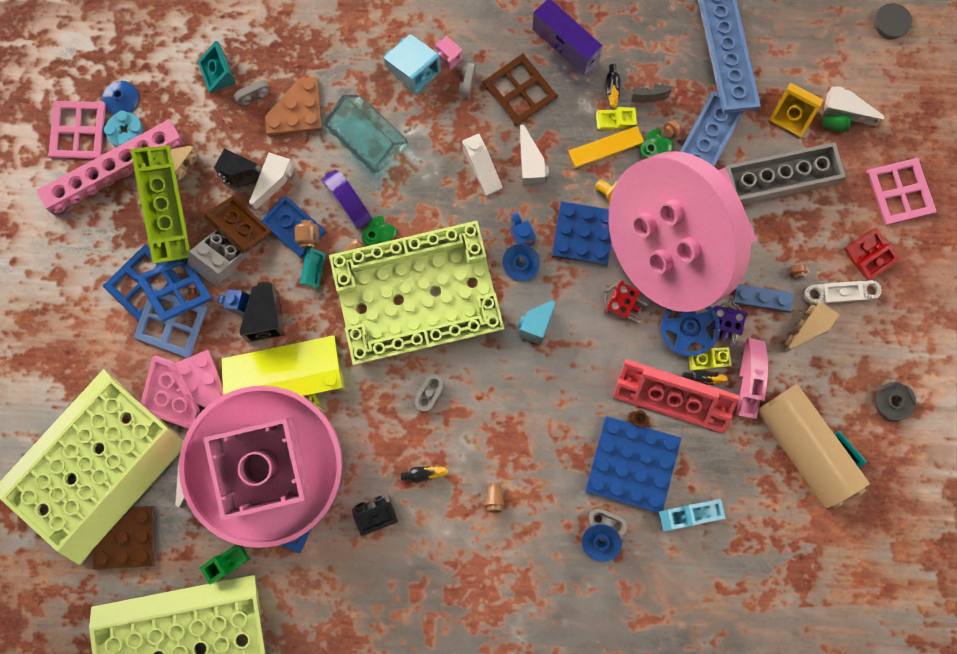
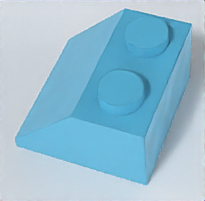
M547 302L527 311L525 317L521 316L517 330L520 332L519 338L541 345L556 302Z

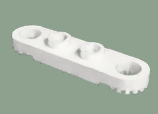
M873 280L814 284L806 288L804 299L813 305L820 301L824 304L872 301L881 295L882 289L881 285ZM867 286L875 288V295L867 293ZM810 290H816L819 298L812 299L809 295Z

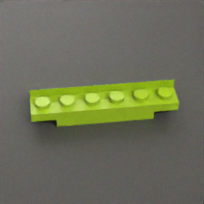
M170 145L130 149L152 263L188 258L190 247Z

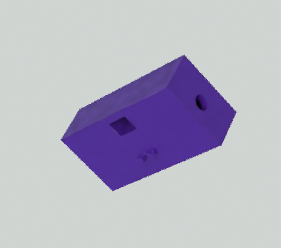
M546 0L534 11L532 30L582 75L585 76L599 63L603 45L552 0Z

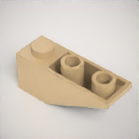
M821 301L816 305L812 304L806 311L808 315L806 319H801L795 327L797 330L795 335L791 334L784 343L787 345L784 351L788 352L824 334L831 328L840 314Z

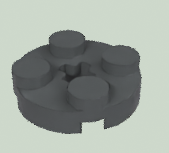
M889 382L881 386L874 395L875 407L878 413L887 421H901L910 417L916 405V397L912 389L899 382ZM892 397L899 399L898 407L892 405Z

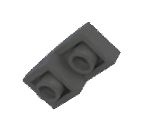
M658 83L653 85L652 90H648L646 87H634L631 102L645 103L666 99L670 96L672 86Z

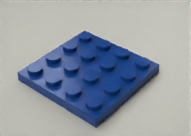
M606 416L585 492L655 513L663 511L681 437L646 427H637L632 423Z

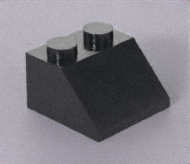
M225 148L213 167L217 172V176L222 179L221 182L228 187L233 185L240 188L258 181L261 173L257 163Z

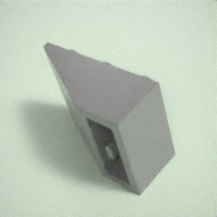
M216 229L189 251L188 266L217 287L231 275L250 250L243 254Z

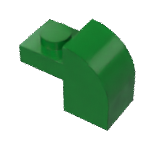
M235 544L223 554L210 559L199 569L209 585L237 571L240 566L251 558L243 546Z

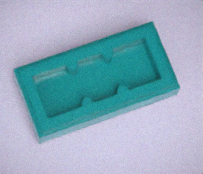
M311 247L307 248L300 279L301 285L314 290L319 289L326 253Z

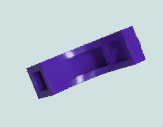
M335 169L320 179L337 200L356 229L372 220L368 210L340 171Z

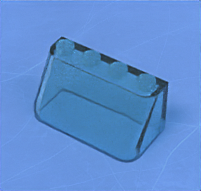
M342 95L322 123L327 128L328 133L340 140L339 143L343 147L348 148L352 152V156L365 165V169L373 174L379 173L408 144L407 139L366 99L359 95Z

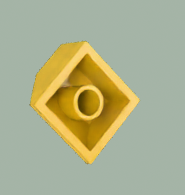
M790 83L769 121L802 138L819 110L823 99Z

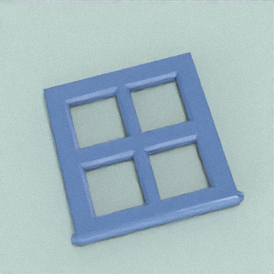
M168 294L160 298L173 303L172 308L181 305L174 295ZM147 298L133 338L184 356L186 359L189 358L206 314L207 306L200 305L191 309L197 312L191 328L177 323V316L162 322L158 315L152 313L153 306ZM149 318L166 324L161 339L145 334ZM174 327L190 333L185 348L169 343Z

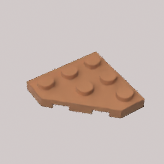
M317 77L299 78L265 116L267 136L322 130Z

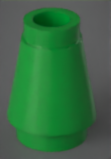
M847 115L824 116L822 127L841 133L849 132L851 117H847Z

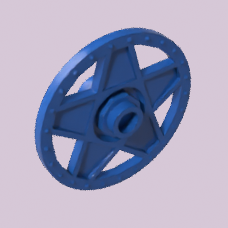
M708 306L705 308L708 312L696 314L695 311H680V318L667 319L673 311L667 309L661 323L662 336L667 346L674 352L684 356L701 355L711 349L716 343L720 332L719 319L714 309ZM715 321L714 338L711 339L705 329ZM665 330L677 334L676 346L669 341ZM692 342L705 347L698 351H686Z

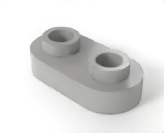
M468 62L467 66L463 67L462 77L465 78L464 82H460L459 93L462 94V98H470L475 74V63Z
M260 80L238 90L234 94V98L237 104L248 105L254 99L267 96L271 88L266 80Z
M431 375L424 381L414 401L419 411L428 412L435 405L444 388L443 381L439 376ZM432 383L438 384L436 389H432L430 386ZM424 399L428 400L426 406L421 405V401Z
M599 508L594 509L589 514L588 521L591 526L606 524L613 527L615 523H618L620 529L617 532L620 536H623L627 531L626 521L617 515ZM596 515L601 516L602 521L600 523L595 521Z

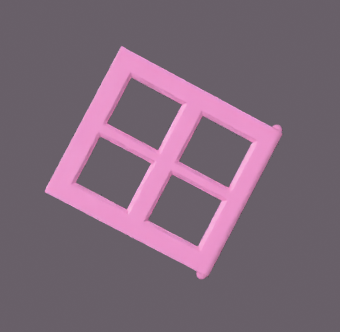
M54 101L48 157L96 159L101 156L106 103ZM61 109L76 110L75 126H60ZM82 110H97L96 127L81 126ZM59 134H74L73 151L58 150ZM80 134L95 135L94 151H78Z
M919 158L866 171L885 226L937 212ZM912 167L917 184L903 187L898 170ZM892 172L897 188L883 192L877 175ZM921 191L926 207L911 211L906 194ZM900 196L905 212L891 216L885 199Z

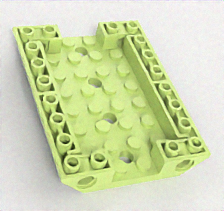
M478 221L329 255L335 286L342 307L346 326L345 331L353 365L504 330ZM470 279H475L478 285L470 288L467 282ZM435 287L441 290L440 295L436 297L430 294L431 289ZM402 296L404 302L401 305H395L393 303L395 297ZM359 305L367 307V311L363 314L357 313L356 310Z
M103 369L0 481V499L57 552L81 565L96 545L115 527L180 454L184 439L164 421L153 415L132 396L130 391ZM130 413L132 416L131 421L124 424L122 421L123 416ZM99 443L104 445V451L101 454H97L95 451V447ZM74 473L77 480L74 484L70 485L68 477ZM46 504L49 511L43 516L40 513V508Z
M251 575L220 581L211 585L205 584L91 607L89 631L92 654H155L157 651H161L163 654H197L195 647L198 643L206 645V652L204 654H266L256 577ZM240 634H244L248 638V643L245 646H239L236 642Z

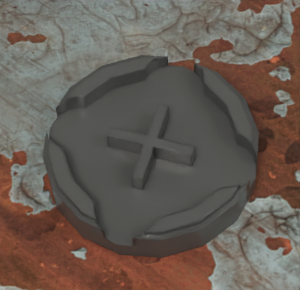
M896 3L882 6L874 17V26L876 25L878 33L889 39H897L904 36L912 24L910 12L904 6Z

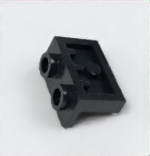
M379 495L370 502H361L352 508V515L361 536L398 522L389 495Z

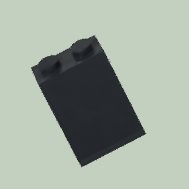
M260 282L258 286H252L239 331L240 336L248 343L286 336L279 292L272 283Z

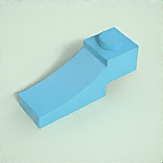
M721 499L659 511L663 531L726 519Z

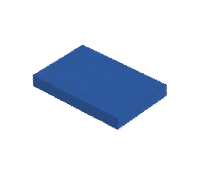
M286 195L261 220L272 230V234L301 259L306 255L307 248H301L295 242V226L301 224V220H313V224L319 226V240L327 233L322 226Z

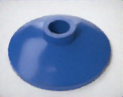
M117 81L105 89L102 102L106 103L105 109L113 115L119 111L132 112L138 105L139 93L133 84L127 81Z
M526 244L512 245L503 255V268L515 280H529L539 270V256L532 247ZM520 258H524L526 263H521Z
M595 524L584 532L582 547L585 553L592 559L610 561L620 553L622 540L619 533L613 527L606 524ZM599 538H604L606 541L602 542Z

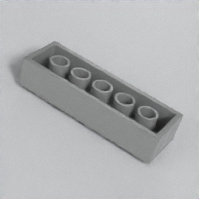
M836 142L725 166L742 205L839 185L846 178Z

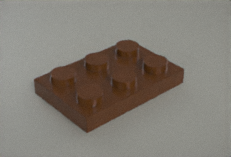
M234 196L207 211L204 215V218L243 254L272 234V230Z

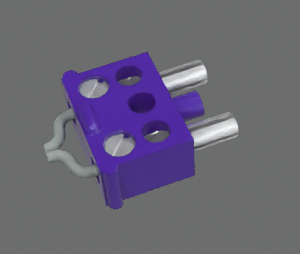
M729 300L728 303H722L720 306L716 305L713 309L719 319L720 332H722L721 339L727 340L728 335L731 334L729 346L736 347L738 336L743 333L745 318L748 316V313L741 311V308L735 304L734 300ZM732 302V305L738 310L726 308L723 306L730 305ZM715 321L710 324L709 328L712 330L711 339L714 338Z

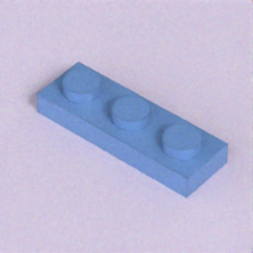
M739 284L734 292V301L737 305L790 313L792 311L794 293Z

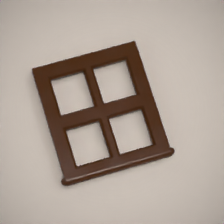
M524 53L482 81L514 122L515 126H518L558 98V94L554 92ZM522 64L532 77L519 85L510 72ZM506 76L515 89L503 97L493 84ZM538 83L547 96L535 104L525 91ZM521 94L530 105V108L518 116L509 105V102Z

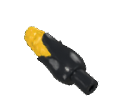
M616 64L609 65V73L606 77L607 95L609 96L610 106L613 108L617 106L618 99L620 98L621 84Z
M701 369L693 370L692 373L682 372L681 376L706 385L722 384L728 381L726 375Z
M412 467L410 472L401 473V480H411L414 483L428 481L447 475L448 470L446 467Z

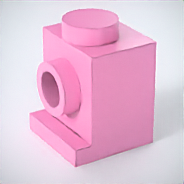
M448 36L443 40L440 39L434 46L437 54L440 56V60L447 62L449 70L463 58L462 49Z

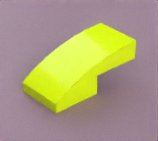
M618 107L616 110H598L596 112L597 129L613 130L637 126L636 109Z

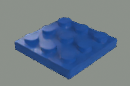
M561 201L552 257L607 266L612 242L609 231V209Z

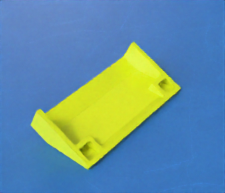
M335 335L222 359L224 395L250 386L280 387L302 396L339 389L341 392L345 391Z

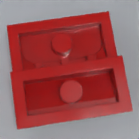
M878 228L872 229L844 248L851 261L867 280H871L900 260L892 245L886 244Z

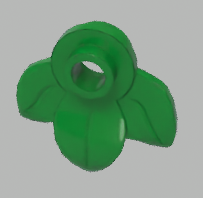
M654 129L646 135V141L640 145V154L644 158H649L660 153L671 152L674 148V143L668 138H662L660 129Z
M377 216L369 221L368 228L362 233V241L368 246L387 242L397 235L398 229L393 225L385 224L383 216ZM368 234L374 235V238H370Z

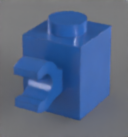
M518 212L511 214L510 219L514 227H511V236L515 244H526L528 246L535 244L536 235L529 220L522 223Z
M228 289L226 296L218 295L217 303H223V308L233 313L244 315L250 294Z

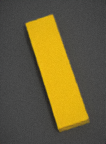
M638 126L571 149L568 153L574 168L577 169L638 147L644 140Z

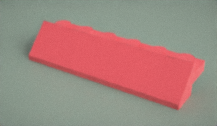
M626 359L613 398L725 434L732 419V413L739 400V395Z

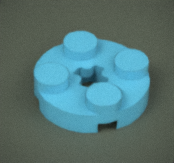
M119 111L108 120L104 127V132L107 139L115 147H118L143 134V125L136 115L130 112ZM127 127L128 132L120 134L121 129Z

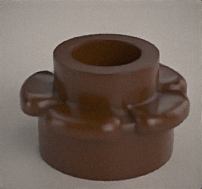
M642 410L634 411L630 415V423L637 427H646V424L649 423V417Z

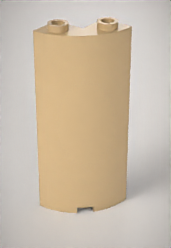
M798 384L793 385L759 408L758 415L825 508L833 507V509H836L844 504L843 501L854 494L858 497L866 491L865 487L870 484Z

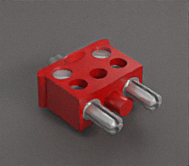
M622 280L617 286L613 285L603 292L605 295L604 302L607 304L604 309L605 313L609 312L624 321L628 318L636 323L640 322L641 317L631 313V310L638 313L641 308L635 302L645 307L649 304L648 300L639 296L640 291L625 284ZM615 288L609 302H607L608 295L606 292H610Z

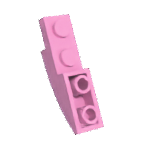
M746 338L739 376H743L736 415L757 419L760 400L765 401L767 390V349L765 341Z

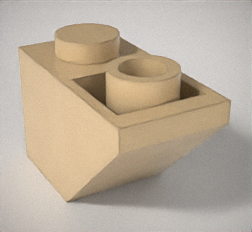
M192 146L171 149L177 182L185 176L187 168L196 161L198 153Z

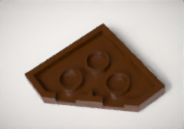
M155 506L133 507L93 549V569L155 566Z

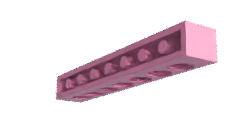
M169 119L36 191L49 212L52 214L60 213L66 207L79 203L86 196L96 194L101 188L113 185L116 180L128 177L134 171L133 160L131 159L129 162H126L127 158L132 157L130 149L170 145V149H176L185 143ZM165 139L164 143L159 144L161 140ZM112 166H115L112 171H109ZM99 174L98 177L95 180H93V177ZM82 183L81 187L76 189L77 185ZM65 192L64 196L59 198L61 193Z

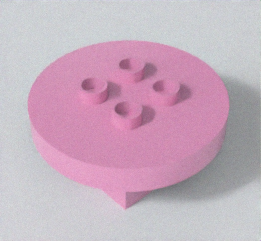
M676 151L664 152L639 161L629 167L619 178L612 192L609 205V231L613 248L626 275L645 296L668 309L690 312L704 309L725 298L736 289L748 267L751 243L756 241L757 237L726 167L717 170L710 163L692 154Z
M273 386L240 388L222 395L210 403L191 424L183 441L179 459V477L183 495L189 508L200 523L213 534L228 542L255 548L278 546L299 538L312 529L324 517L336 498L343 471L340 441L328 417L306 397L291 390Z

